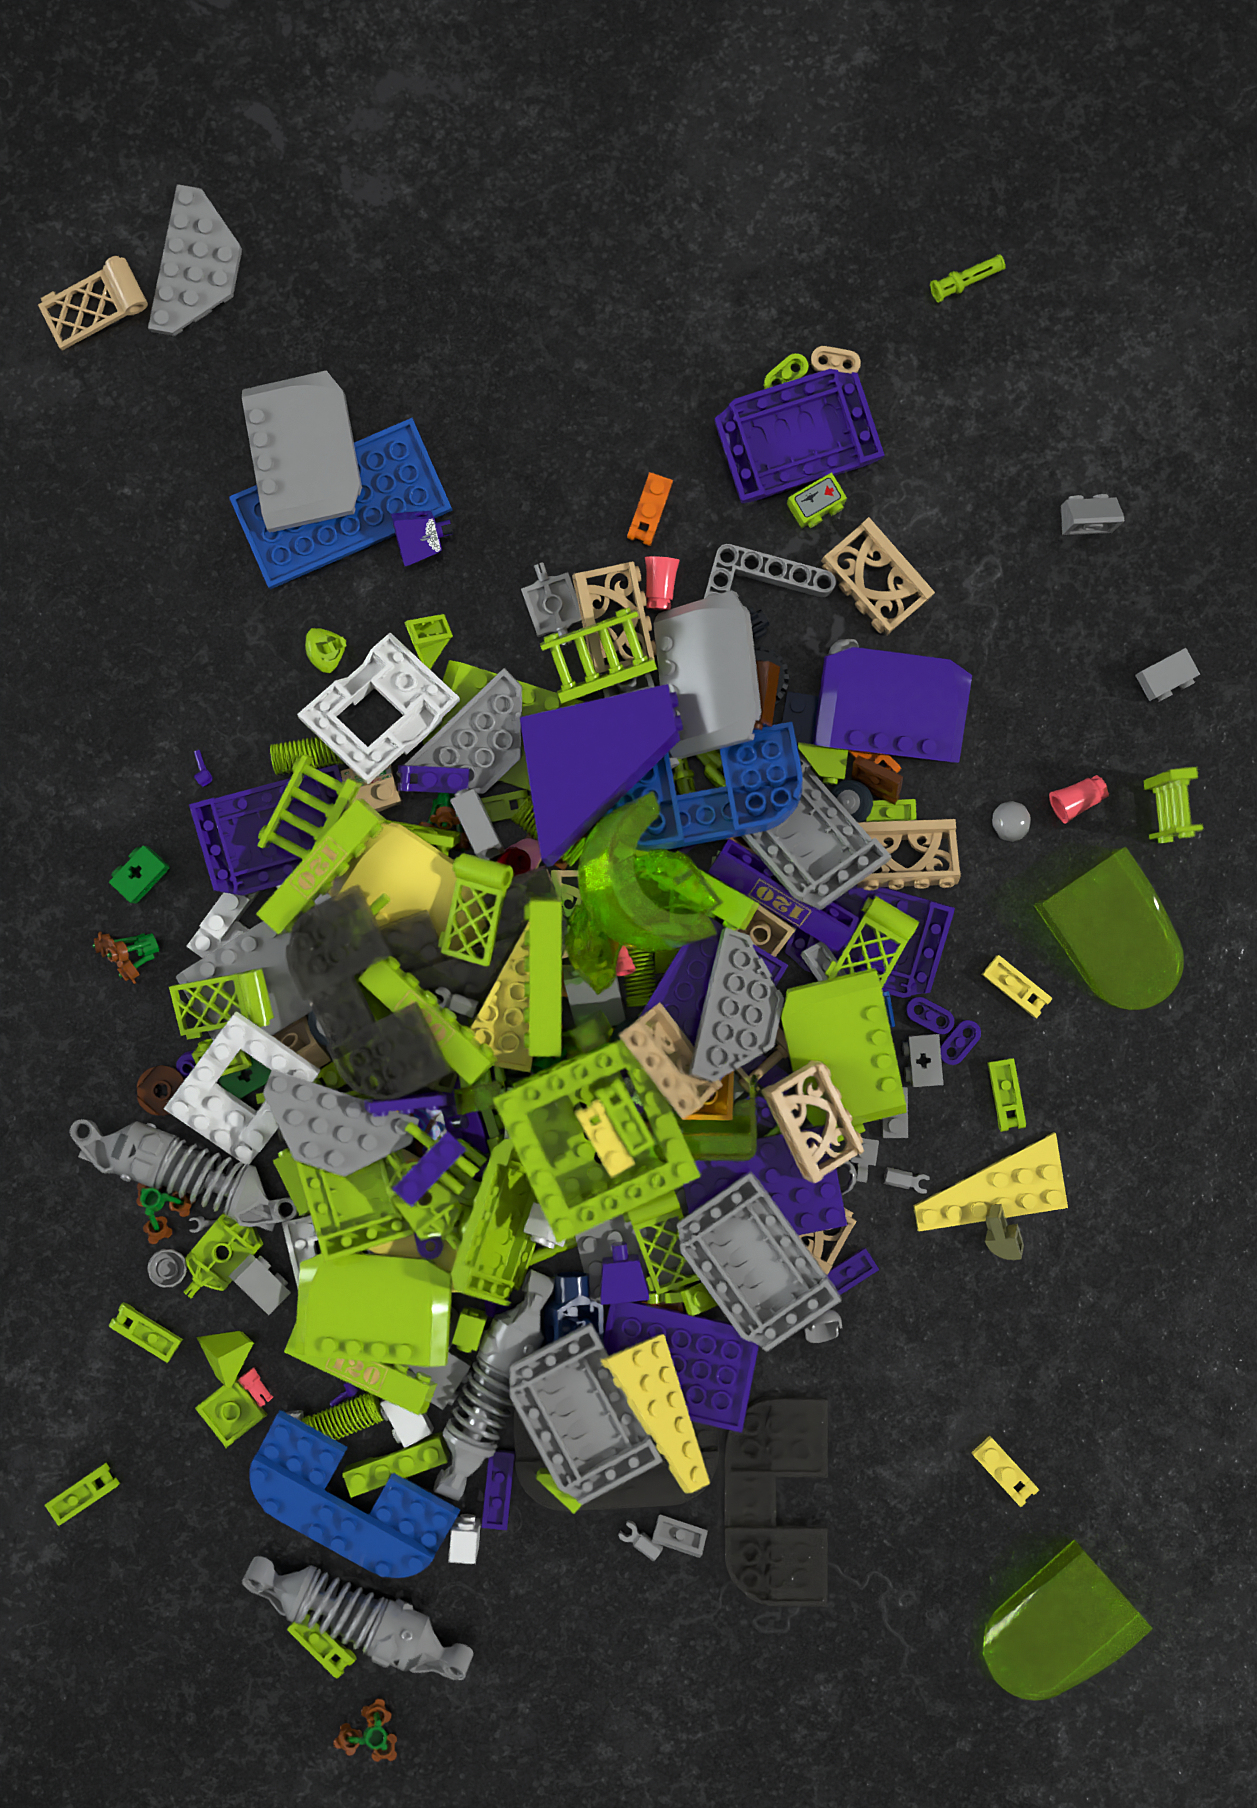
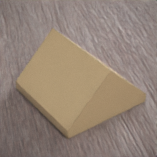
M760 904L746 930L737 928L736 931L749 935L756 946L776 957L796 929Z

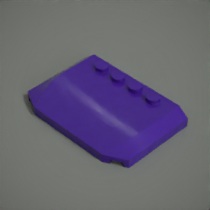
M827 369L736 398L714 420L741 503L754 502L816 482L831 472L835 476L867 466L885 456L858 373L855 372L850 374L838 372L836 369Z
M848 647L834 654L826 655L824 658L812 744L959 763L972 675L950 659L858 647Z
M338 765L318 769L342 782ZM307 775L304 776L299 786V789L329 805L335 804L339 796L337 791ZM291 778L215 799L211 798L189 804L214 891L244 896L280 886L303 861L300 857L273 843L270 844L269 848L257 846L260 841L258 835L263 826L268 825ZM293 798L287 810L317 827H323L327 820L325 813L296 798ZM282 820L276 834L306 850L312 849L316 842L314 836Z
M857 884L833 901L859 918L855 929L864 914L861 911L864 902L868 897L873 899L874 896L881 898L919 921L915 932L907 942L883 985L882 991H889L890 995L901 998L931 992L955 911L954 907L885 887H879L876 890H865L864 888H857ZM792 924L791 926L796 930L788 939L784 952L805 971L812 973L801 957V953L820 942V940ZM864 925L861 931L863 941L876 939L873 929ZM851 936L838 952L833 948L827 946L837 961L840 958L842 952L844 951ZM891 940L882 941L886 955L895 953L899 946ZM877 943L865 945L869 959L881 956ZM860 947L850 950L849 955L852 963L864 961ZM845 959L844 963L842 964V966H843V965H847L846 959ZM882 960L870 963L871 969L875 968L878 975L884 973L885 968ZM865 964L853 967L855 973L867 970ZM848 968L843 969L847 975L850 974Z

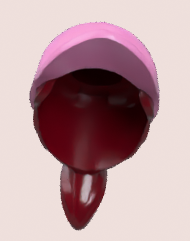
M531 838L518 841L508 847L506 852L498 857L496 863L512 867V880L521 884L537 872L542 860L539 841Z

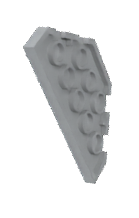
M177 184L148 326L150 332L175 336L183 331L182 328L193 321H198L210 313L212 308L221 302L225 303L233 297L242 248L200 188Z
M505 668L501 670L404 765L470 768L469 790L474 789L476 793H485L521 759V684ZM410 773V783H417L418 774Z
M729 928L722 929L688 1076L713 1083L774 1047L784 997L773 984L769 970L762 958L759 959L752 946L754 943L747 934Z
M274 1069L271 1070L263 1092L294 1160L342 1177L386 1157L391 1152L409 1146L413 1136L405 1128L411 1121L415 1125H418L419 1122L417 1118L399 1114L396 1111H389L387 1116L374 1117L373 1113L370 1114L365 1110V1101Z

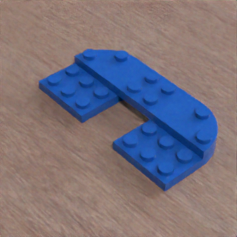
M787 722L772 725V727H762V730H753L752 734H755L753 740L721 748L720 754L726 786L676 795L668 752L603 815L607 827L626 846L647 852L668 850L763 832L775 828L791 816L798 806L802 795V768L793 723Z
M280 1410L257 1454L253 1458L249 1473L253 1494L264 1511L280 1522L381 1577L402 1578L415 1575L424 1570L434 1559L460 1509L399 1475L392 1473L370 1514L362 1512L325 1491L348 1447Z

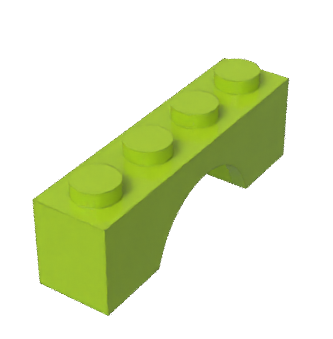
M441 1431L424 1437L394 1453L377 1458L370 1457L346 1466L342 1474L350 1497H354L386 1485L392 1473L406 1478L447 1463L450 1453Z

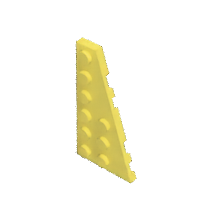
M529 920L470 1028L475 1033L474 1038L478 1042L487 1044L494 1051L493 1056L498 1060L492 1066L530 1072L533 1056H529V1048H524L525 1033H529V1023L524 1022L525 1007H530V997H525L524 995L525 982H530V972H525L524 968L525 956H530V946H525V930H530Z
M1053 1132L1038 1142L1026 1146V1148L1013 1155H1009L976 1172V1174L967 1179H963L942 1192L940 1191L913 1205L917 1230L925 1231L986 1221V1216L990 1214L991 1205L1002 1204L1005 1218L1068 1208L1056 1133Z
M658 1334L600 1360L604 1367L609 1368L613 1374V1381L616 1386L622 1388L627 1396L628 1405L648 1435L651 1434L657 1443L655 1447L658 1452L664 1454L670 1464V1471L684 1493H692L710 1484L665 1335Z

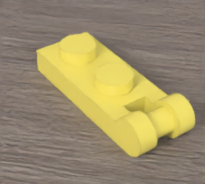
M999 955L992 960L981 974L1036 1019L1041 1014L1040 1010L1045 1004L1048 1005L1052 1000L1047 993ZM1032 994L1037 997L1033 1004L1027 1001Z
M599 1099L591 1103L592 1106L585 1110L580 1109L575 1114L609 1175L613 1177L633 1165L634 1162L606 1114L604 1107ZM598 1115L600 1121L591 1125L589 1119Z
M991 1436L986 1438L971 1452L1020 1507L1026 1503L1025 1500L1031 1494L1035 1495L1039 1491L1036 1485ZM1021 1481L1025 1486L1017 1492L1013 1487Z

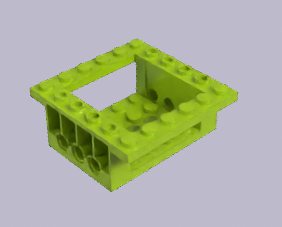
M622 1039L614 1043L604 1041L513 1083L514 1089L493 1098L557 1243H561L700 1177L665 1095ZM626 1067L667 1162H663L657 1157L652 1145L635 1156H631L634 1164L611 1177L604 1164L597 1163L594 1160L596 1150L591 1141L585 1139L583 1134L584 1128L577 1116H575L573 1107L576 1103L583 1102L589 1108L592 1106L591 1103L598 1099L595 1091L601 1088L603 1090L612 1085L611 1082L616 1079L620 1080L634 1105L619 1071ZM618 1095L609 1099L612 1105L621 1101ZM596 1115L593 1118L589 1119L591 1125H594L598 1123L600 1119L598 1115Z

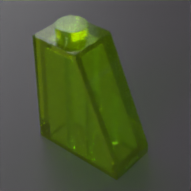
M602 1009L561 1030V1042L568 1055L584 1054L607 1042L613 1029Z
M494 1081L455 1089L454 1096L457 1114L496 1109L493 1098L506 1092L504 1081Z

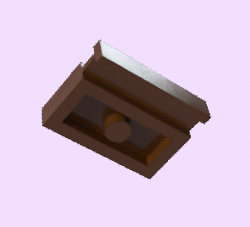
M858 755L853 762L852 780L863 783L870 790L871 794L895 805L900 798L899 793L901 792L903 776Z

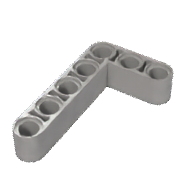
M724 544L717 550L704 599L730 591L734 574L817 597L828 596L832 592L836 580L834 575L827 570L732 544ZM725 552L730 553L734 560L730 563H725L721 560L720 555ZM748 559H753L757 562L758 567L753 570L748 569L744 562ZM773 565L778 566L782 574L773 576L769 573L768 568ZM801 572L805 575L806 580L798 583L793 579V574ZM718 576H722L727 580V584L723 587H718L713 580ZM826 579L830 587L828 589L819 588L817 580Z

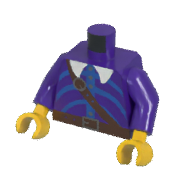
M454 1104L439 1106V1110L424 1111V1108H416L413 1113L408 1114V1116L419 1119L417 1126L434 1140L439 1135L443 1136L447 1131L456 1139H463L462 1130L469 1127L468 1116L466 1114L458 1115ZM414 1137L418 1157H423L428 1148ZM411 1158V1159H408V1160L406 1161V1164H408V1163H410V1162H412V1161L417 1162V1161H419V1160H418V1159H415V1158Z

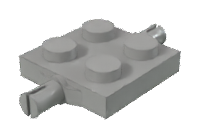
M539 563L542 573L538 564L534 566L539 580L533 585L522 588L521 591L537 636L540 637L549 633H558L559 636L568 633L567 629L572 625L582 622L576 593L568 572L559 576H548L544 563Z

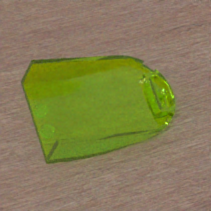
M1122 847L1112 851V856L1047 900L1037 902L1034 906L1089 987L1100 999L1114 1007L1140 1010L1157 1005L1174 991L1182 976L1184 954L1179 937L1158 895L1128 849Z
M1074 1539L994 1612L984 1632L983 1653L993 1678L1007 1692L1026 1700H1046L1069 1690L1104 1670L1135 1646L1153 1628Z

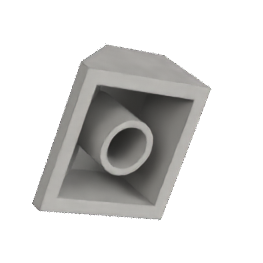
M1107 494L1095 495L1093 499H1084V496L1081 495L1071 496L1061 505L1063 535L1112 533L1124 522V515L1117 498H1108Z

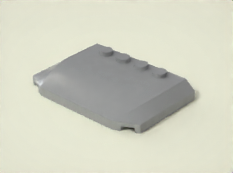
M327 371L243 389L242 403L262 516L268 532L271 533L354 514L358 495L360 496L362 484L346 397L343 390Z
M732 590L660 612L653 623L660 686L668 684L671 692H676L679 707H675L676 716H681L683 730L679 731L681 740L670 750L673 758L682 759L754 739L755 734H752L755 721H759L761 705L751 617L748 609L738 599L739 595L737 592Z
M798 751L802 768L803 789L795 811L787 820L775 828L742 835L741 837L795 899L821 910L890 861L891 855L876 838L871 839L810 770L811 764Z
M308 913L307 915L303 914L298 919L300 924L290 934L287 932L278 935L270 926L262 921L183 970L176 976L179 984L262 968L274 1018L270 1020L269 1025L260 1028L273 1036L308 1015L319 1003L332 1000L347 974L340 963L336 966L330 961L334 952L327 942H324L321 946L314 943L313 939L321 930L311 913ZM233 980L226 981L222 988L231 996L236 991ZM204 985L200 994L210 1000L215 991L209 986ZM183 989L190 1001L192 995ZM220 994L214 1002L222 1010H225L229 1003ZM196 998L192 1006L202 1015L207 1005ZM233 1004L228 1014L233 1016L236 1011L241 1014V1010ZM210 1009L205 1018L215 1024L221 1015ZM223 1028L208 1031L213 1041Z
M751 1171L677 1222L681 1253L740 1336L749 1342L752 1341L760 1345L766 1351H769L841 1301V1296L831 1280Z
M591 1323L510 1365V1397L557 1487L564 1493L567 1492L576 1498L580 1504L592 1500L663 1462L651 1435L646 1433L628 1405L627 1396L622 1388L617 1387L614 1383V1376L609 1368H605L600 1361L609 1357Z

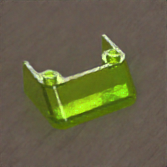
M752 1075L749 1086L750 1099L740 1100L734 1105L733 1120H682L668 1101L694 1161H747L753 1158L757 1149L758 1133L757 1075ZM653 1131L654 1153L661 1160L667 1161Z

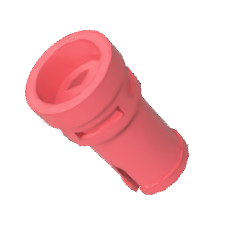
M620 936L609 940L615 960L616 976H625L635 972V965L632 958L629 957L625 937Z
M253 1367L240 1376L237 1381L245 1390L247 1389L259 1404V1407H262L266 1403L260 1394L264 1396L267 1402L273 1396L260 1381L261 1377Z

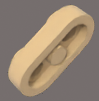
M820 346L813 351L810 363L816 372L836 369L838 372L851 374L852 372H858L861 361L859 356L853 351ZM824 358L827 360V364L822 365L818 360ZM843 363H850L851 368L845 369Z

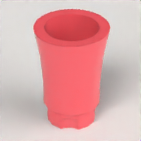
M657 556L645 557L647 609L666 611L671 609L679 559Z
M1096 775L1091 779L1087 778L1069 787L1050 792L1049 799L1057 817L1066 824L1080 813L1107 798L1109 793L1104 780Z

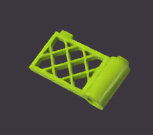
M463 853L453 863V871L457 879L446 931H441L438 946L442 947L441 953L487 967L491 963L504 897L512 881L513 869L507 865ZM463 886L470 887L475 896L467 903L461 895ZM488 893L497 895L495 906L491 909H488L482 898ZM478 901L484 913L474 918L468 906ZM464 910L470 922L460 928L456 917L458 912ZM487 917L490 923V930L483 935L477 922ZM472 926L479 938L469 944L463 931ZM457 934L464 945L459 951L450 949L452 938ZM480 941L485 948L484 958L477 957L472 949V946Z
M874 896L873 899L868 897L861 908L864 914L838 961H832L825 972L828 979L835 978L839 970L848 968L850 974L855 973L853 969L855 966L865 964L868 970L871 969V962L882 960L885 971L882 975H878L882 988L904 947L915 932L919 921L881 898ZM864 925L873 929L876 939L863 941L861 931ZM891 940L899 946L895 953L886 955L882 941ZM877 943L881 956L869 959L865 945ZM860 947L864 961L852 963L849 952L853 948ZM845 959H846L847 965H843V966H842V964L844 963V961H845Z
M262 968L169 987L181 1036L186 1035L187 1039L202 1037V1032L224 1028L232 1017L228 1012L233 1004L240 1008L242 1016L258 1027L269 1025L270 1020L274 1018ZM226 981H234L236 991L233 996L222 989ZM204 985L209 986L215 991L210 1000L200 994ZM184 989L192 995L188 1004L180 999L178 990ZM219 994L229 1001L225 1010L214 1004ZM196 998L207 1005L202 1015L191 1008ZM210 1009L221 1015L215 1024L205 1018ZM188 1013L198 1019L193 1028H187L185 1017Z
M674 1189L622 1213L625 1222H631L646 1262L650 1275L645 1277L650 1291L656 1290L658 1295L700 1280L696 1273L688 1276L680 1273L687 1260L683 1254L672 1250L677 1239H680L678 1229L674 1232L664 1227L670 1218L678 1216L679 1221L684 1218ZM651 1226L657 1229L651 1241L641 1236L640 1229ZM661 1231L673 1236L668 1248L656 1243ZM653 1247L665 1252L660 1263L649 1258ZM669 1254L681 1259L676 1270L664 1266ZM661 1270L673 1274L669 1283L659 1286L657 1278Z

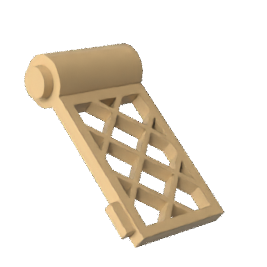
M113 256L106 260V264L99 272L57 295L53 291L41 298L42 303L38 304L61 350L70 347L127 315L137 314L147 307L148 303L125 258ZM102 279L105 284L102 295L92 293L93 284ZM77 292L84 294L81 307L70 304L72 295ZM90 296L101 299L97 312L86 309ZM106 301L114 303L118 310L110 316L102 314ZM55 304L62 305L59 319L51 317L48 308ZM68 308L79 311L75 324L64 321ZM84 313L95 316L93 325L88 328L81 326ZM62 326L73 327L71 337L63 341L60 336Z

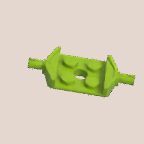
M396 1151L391 1152V1155L388 1154L386 1158L395 1168L396 1173L385 1193L392 1199L416 1232L420 1241L442 1236L446 1238L453 1250L457 1249V1245L459 1247L461 1241L453 1232V1226L463 1210L461 1204L450 1189L440 1180H437L426 1191L432 1197L429 1205L422 1206L418 1202L412 1207L408 1205L393 1188L418 1161L406 1164L402 1162Z
M222 1213L185 1257L187 1267L193 1275V1281L184 1290V1293L187 1295L190 1292L188 1297L193 1298L195 1293L203 1286L224 1291L232 1281L229 1275L250 1254L254 1255L263 1245L256 1227L240 1226L234 1219ZM222 1245L228 1248L229 1256L227 1259H220L216 1255L218 1246Z

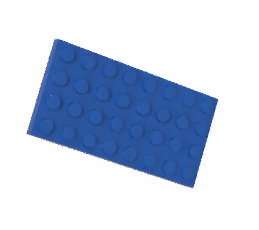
M413 418L354 442L362 484L360 496L358 495L354 514L269 533L262 516L257 485L229 496L269 589L395 536L391 518L393 513L432 511L434 518L453 511Z

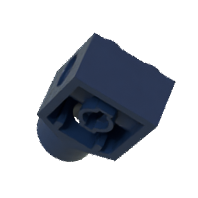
M577 1271L554 1274V1299L544 1305V1347L589 1323L594 1327L604 1346L603 1305L590 1299V1274Z

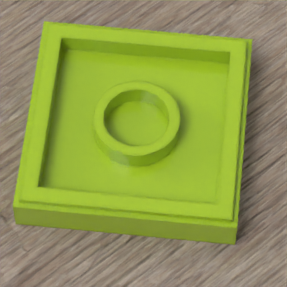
M238 1376L231 1389L223 1385L195 1407L226 1448L267 1416L265 1410L259 1407V1404L247 1389L245 1390L237 1381Z

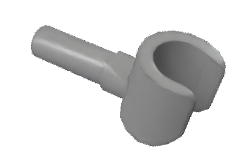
M202 1216L193 1217L189 1221L196 1220L199 1223V1227L189 1229V1231L199 1232L205 1229V1227L212 1226L216 1220H205Z

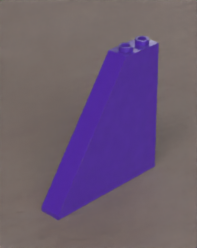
M668 684L520 717L542 861L547 867L555 864L681 740L679 731L683 730L681 716H676L675 707H679L676 692H671Z

